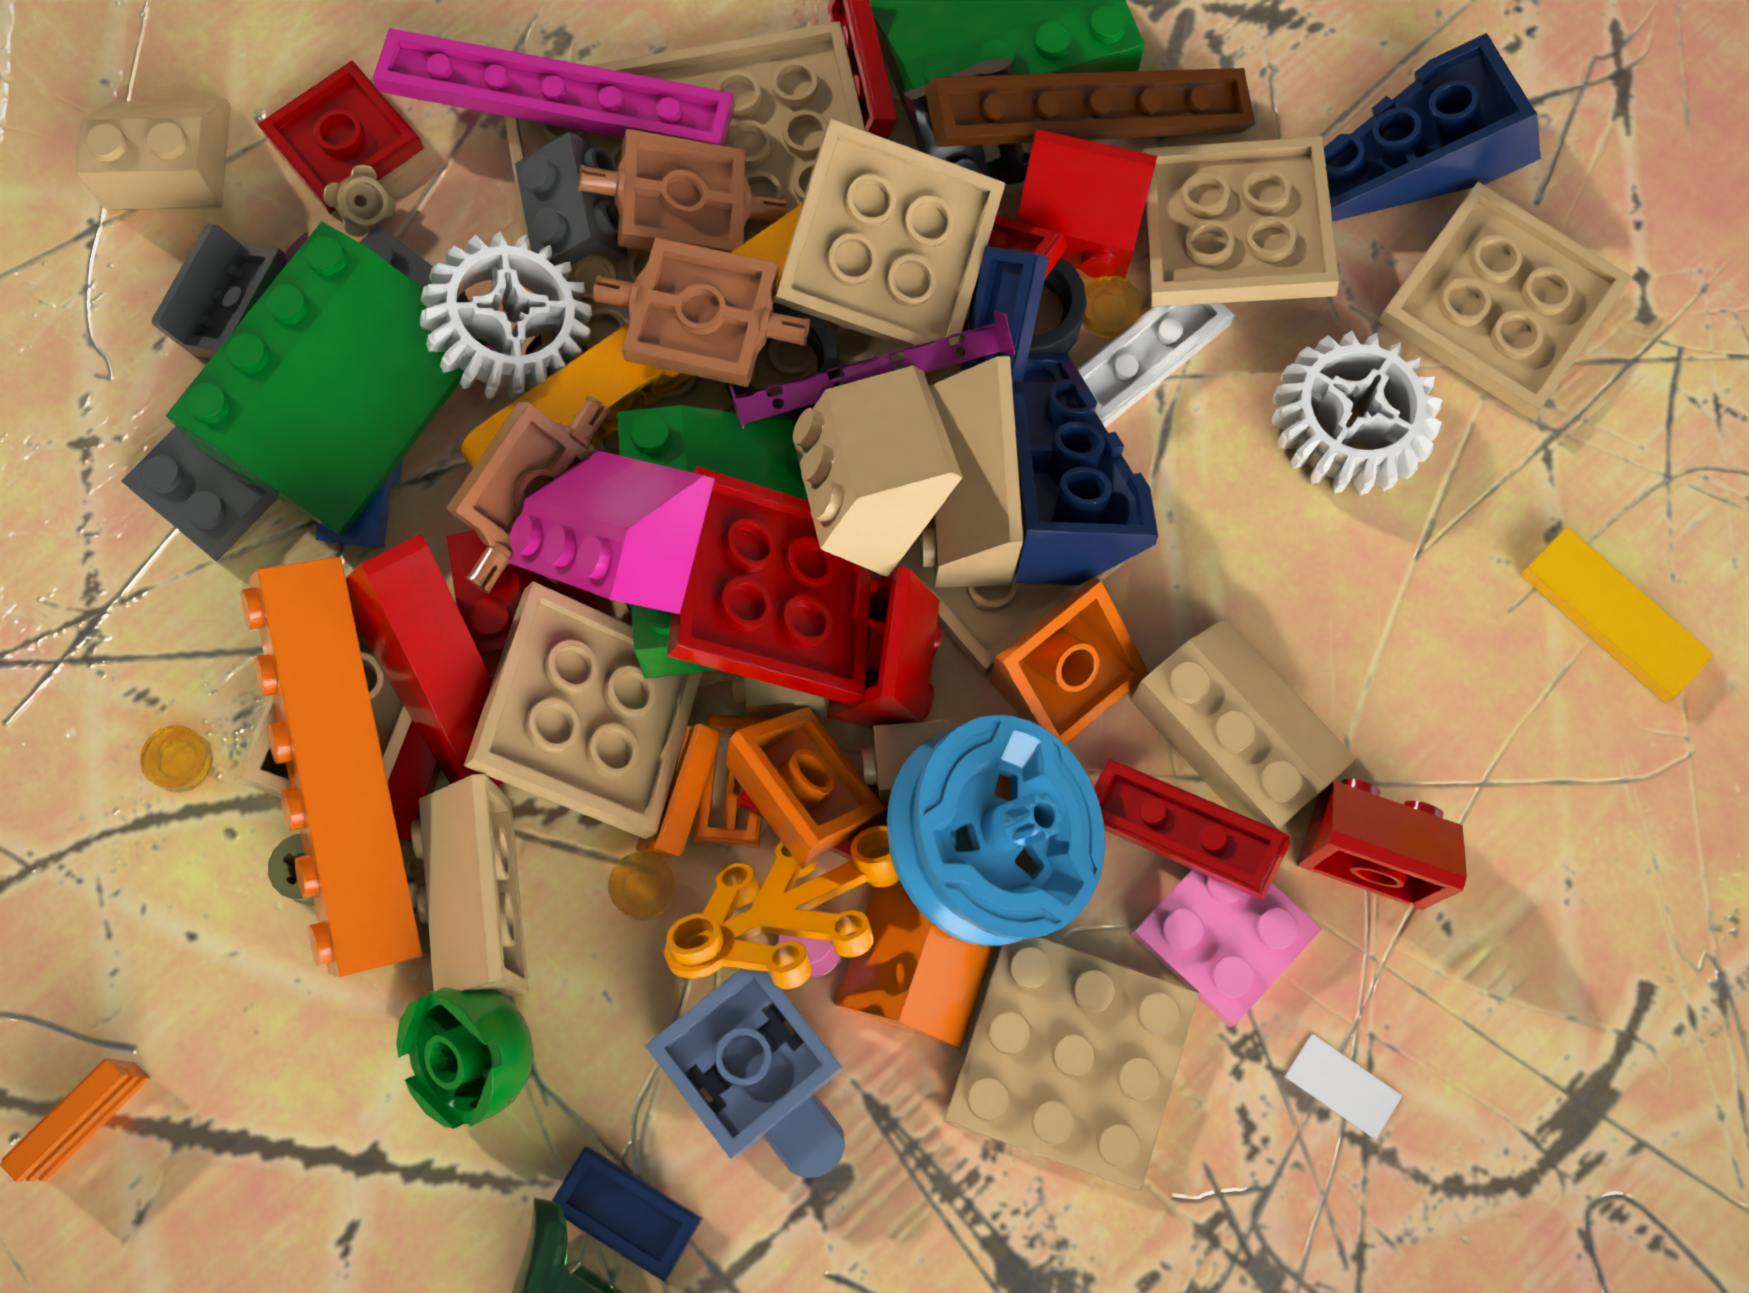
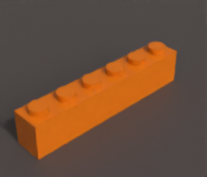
M340 556L257 569L249 578L250 588L241 590V604L248 630L258 628L264 655L254 657L255 674L262 697L272 695L277 722L268 723V738L275 763L286 762L291 789L281 792V800L288 829L290 831L300 830L305 856L295 858V871L302 897L313 896L318 923L308 927L314 960L317 965L327 963L329 974L344 977L422 957L342 558Z

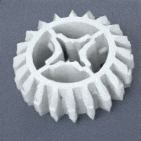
M501 230L493 235L490 247L475 234L473 238L468 240L466 252L453 245L447 251L445 257L446 264L437 262L432 267L429 276L432 284L424 286L421 295V302L427 309L421 312L420 326L422 329L432 331L426 341L428 352H446L440 363L442 372H450L459 367L464 371L460 381L463 389L472 386L475 379L486 383L484 394L487 400L495 397L498 387L503 386L506 387L511 400L515 401L522 396L525 385L531 390L583 354L581 348L587 346L592 334L591 329L584 325L589 322L592 316V305L580 302L586 291L584 282H567L572 271L570 261L554 266L549 262L552 256L551 246L548 245L540 249L539 254L528 250L530 244L526 234L518 239L516 246H509ZM492 280L489 294L473 296L471 302H457L460 294L469 287L482 281ZM523 286L526 287V288H528L529 290H531V291H532L533 293H535V294H532V293H530L529 291L525 290V289L523 288ZM501 300H502L503 312H502V311H498L499 306H500V303H501ZM511 322L516 323L513 331L511 328ZM554 330V340L548 346L537 352L522 355L521 349L526 338L539 336L541 331ZM474 338L488 342L494 351L483 346Z
M1352 330L1343 335L1339 344L1327 335L1319 341L1315 349L1307 346L1300 351L1295 363L1285 368L1280 378L1282 385L1277 387L1272 398L1273 405L1278 408L1271 418L1272 427L1284 430L1277 441L1279 444L1278 449H1296L1297 451L1291 460L1292 469L1303 467L1305 464L1314 469L1310 476L1311 485L1319 483L1324 476L1333 478L1332 486L1335 494L1343 492L1349 481L1353 483L1359 496L1368 494L1374 483L1384 492L1394 486L1398 477L1403 480L1410 478L1418 469V463L1424 462L1433 451L1432 446L1434 444L1432 441L1440 433L1442 424L1441 421L1434 417L1441 410L1442 399L1428 395L1434 387L1435 377L1417 376L1416 372L1421 366V357L1410 359L1407 362L1399 357L1401 342L1393 344L1386 350L1379 347L1377 333L1369 336L1364 344L1359 343ZM1345 379H1355L1359 381H1348ZM1385 396H1386V397L1388 398V400L1391 402V404L1393 405V407L1388 403V401L1386 400ZM1360 400H1365V405L1359 413L1361 417L1358 416L1350 428L1347 427L1346 423L1352 415L1350 410H1354ZM1316 417L1325 423L1328 434L1320 426ZM1362 444L1373 450L1356 449L1349 446Z

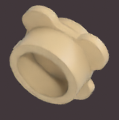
M367 165L355 166L350 177L341 183H329L323 193L325 203L328 206L335 207L343 218L345 232L356 237L365 235L369 225H374L383 218L388 219L392 217L396 208L393 197L387 195L385 188L376 181L377 174L375 170ZM357 195H362L365 199V203L361 207L355 204V197Z

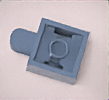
M741 968L645 1045L730 1159L737 1160L764 1138L791 1173L803 1178L821 1177L832 1171L841 1160L845 1149L844 1132L840 1124L816 1094L843 1072V1068L781 988L772 982L768 972ZM785 1020L795 1030L796 1033L794 1035H791L783 1025ZM703 1087L713 1098L712 1102L709 1103L700 1090Z

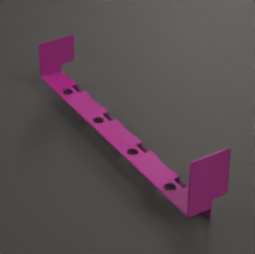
M994 311L997 326L993 324L744 394L735 396L733 387L729 385L739 425L744 429L743 424L816 404L824 391L833 388L836 381H842L844 384L891 372L894 371V367L897 364H903L904 367L913 365L926 373L1000 351L1015 355L1006 313ZM964 335L965 342L950 346L949 338ZM957 347H963L965 350V354L961 358L955 356V349ZM899 352L904 353L905 359L894 362L889 361V355ZM843 369L844 376L829 380L828 372ZM782 386L783 393L768 397L766 390ZM775 398L783 400V406L780 409L773 407L772 403Z

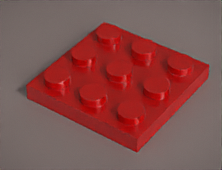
M696 466L691 473L714 478V483L680 614L671 613L667 656L853 705L865 696L871 570L820 549L809 501Z

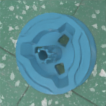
M990 715L970 720L954 729L942 732L921 744L902 765L891 790L887 812V835L896 873L904 890L919 911L931 923L950 936L975 945L1000 946L1023 939L1048 935L1063 928L1075 919L1091 899L1102 872L1105 852V831L1100 804L1094 787L1081 763L1062 741L1043 727L1028 720L1007 715ZM999 774L1010 778V801L996 797L994 794ZM1024 848L1037 868L1031 877L1015 864V859Z

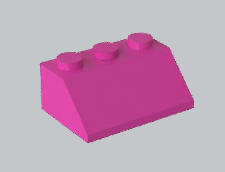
M597 450L524 500L521 515L515 520L511 530L510 544L512 552L509 563L607 599L680 614L714 478Z

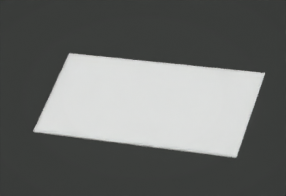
M1314 1034L1310 1035L1285 1075L1288 1080L1375 1140L1403 1096Z

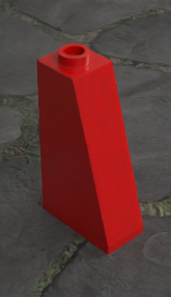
M420 533L360 564L346 578L356 626L451 785L471 775L482 774L465 767L464 763L486 702L492 679L433 554ZM488 776L497 786L503 783Z

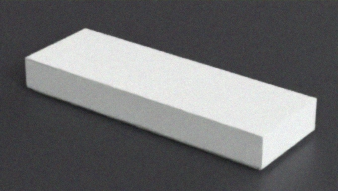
M1223 303L1153 307L1078 367L1077 370L1097 401L1095 412L1105 428L1228 328L1235 315Z

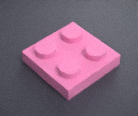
M1191 869L1131 935L1188 989L1198 992V998L1230 1028L1238 1023L1322 928L1273 883H1271L1262 901Z

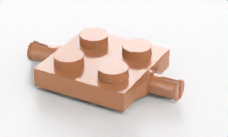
M626 129L622 142L621 163L618 166L617 172L587 167L585 165H580L578 192L585 191L614 196V203L619 213V247L651 251L654 239L657 237L731 253L744 244V227L748 219L774 223L786 215L785 199L779 200L752 195L745 176L744 149Z
M657 237L654 239L648 263L637 276L634 283L598 275L596 277L597 284H594L593 287L594 302L629 308L630 323L622 347L625 361L749 387L757 355L766 344L768 338L805 346L810 326V319L773 313L772 300L779 278L778 263Z
M587 396L569 426L553 422L529 402L518 401L446 507L447 511L475 530L482 543L487 546L469 575L465 577L469 583L490 594L492 587L509 563L512 552L510 544L511 530L515 520L521 515L524 500L597 451L590 440L606 416L610 414L609 408L602 406V402ZM533 572L545 582L555 585L558 583L557 580Z

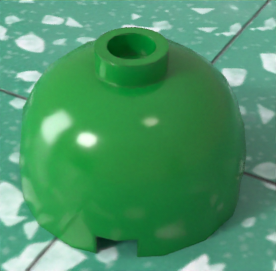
M444 987L409 1003L399 1020L396 1040L398 1058L409 1053L410 1064L415 1074L405 1079L408 1090L424 1113L443 1127L455 1129L463 1124H470L471 1127L500 1113L514 1102L531 1075L534 1055L530 1030L524 1016L513 1002L497 990L459 991Z

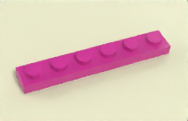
M392 28L388 30L373 75V81L378 92L618 138H624L626 129L724 146L735 108L734 96L731 92Z

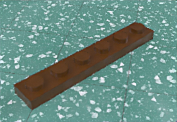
M1244 68L934 77L924 87L936 147L1033 143L1036 129L1084 140L1242 133L1255 125Z

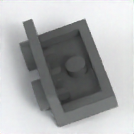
M570 131L515 163L531 251L539 254L540 249L550 245L552 256L549 262L554 266L568 261L572 265L596 251L618 261L626 257L628 251L626 247L618 246L619 213L614 203V196L577 191L580 165L615 171L613 163L602 148L590 144Z
M206 224L152 318L153 326L193 356L211 359L286 266L285 253L279 248L240 244L219 225Z

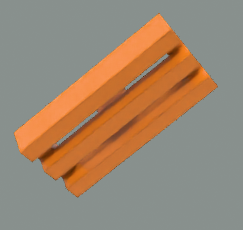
M707 713L706 726L719 732L720 729L732 730L733 735L739 729L771 718ZM717 747L696 811L693 840L698 844H708L710 842L720 843L723 846L746 845L747 848H760L762 817L748 811L747 830H736L738 810L736 804L739 798L740 784L729 769L727 773L722 828L710 827L718 756Z
M696 724L695 727H686L657 834L647 839L639 837L635 850L653 857H679L682 855L721 738L719 731L702 724Z
M103 1059L2 1158L0 1166L15 1182H22L24 1179L28 1182H34L36 1179L47 1181L150 1078L135 1062Z

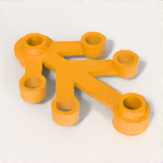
M874 826L860 832L851 844L850 850L853 860L793 889L792 887L797 878L805 877L816 869L818 859L802 870L782 841L775 848L776 860L761 889H759L754 870L749 864L739 862L725 866L716 876L715 882L717 887L703 913L685 916L674 923L669 929L664 950L668 967L674 974L683 978L709 976L723 966L769 972L772 982L777 987L791 989L805 983L812 973V967L804 945L797 941H784L773 946L748 942L746 940L761 933L831 941L834 951L842 957L852 958L864 954L871 948L874 938L868 917L863 912L848 910L837 914L810 911V909L865 882L874 887H888L899 881L889 849L887 826ZM754 900L750 910L731 918L736 907L745 906ZM793 963L792 965L783 967L786 964Z

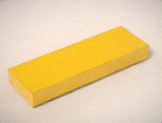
M1568 527L1561 531L1520 573L1527 582L1664 703L1675 698L1714 656L1711 651Z

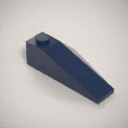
M1487 33L1429 60L1414 73L1415 81L1394 99L1385 96L1371 108L1373 114L1371 118L1351 134H1339L1324 147L1332 222L1474 188L1477 182L1485 185L1541 159L1537 113Z
M1029 353L1023 382L1012 380L1023 544L1014 571L1015 583L1081 585L1156 545L1158 530L1151 490L1141 472L1133 474L1123 458L1124 444L1116 431L1108 433L1095 412L1097 401L1069 355L1064 353Z

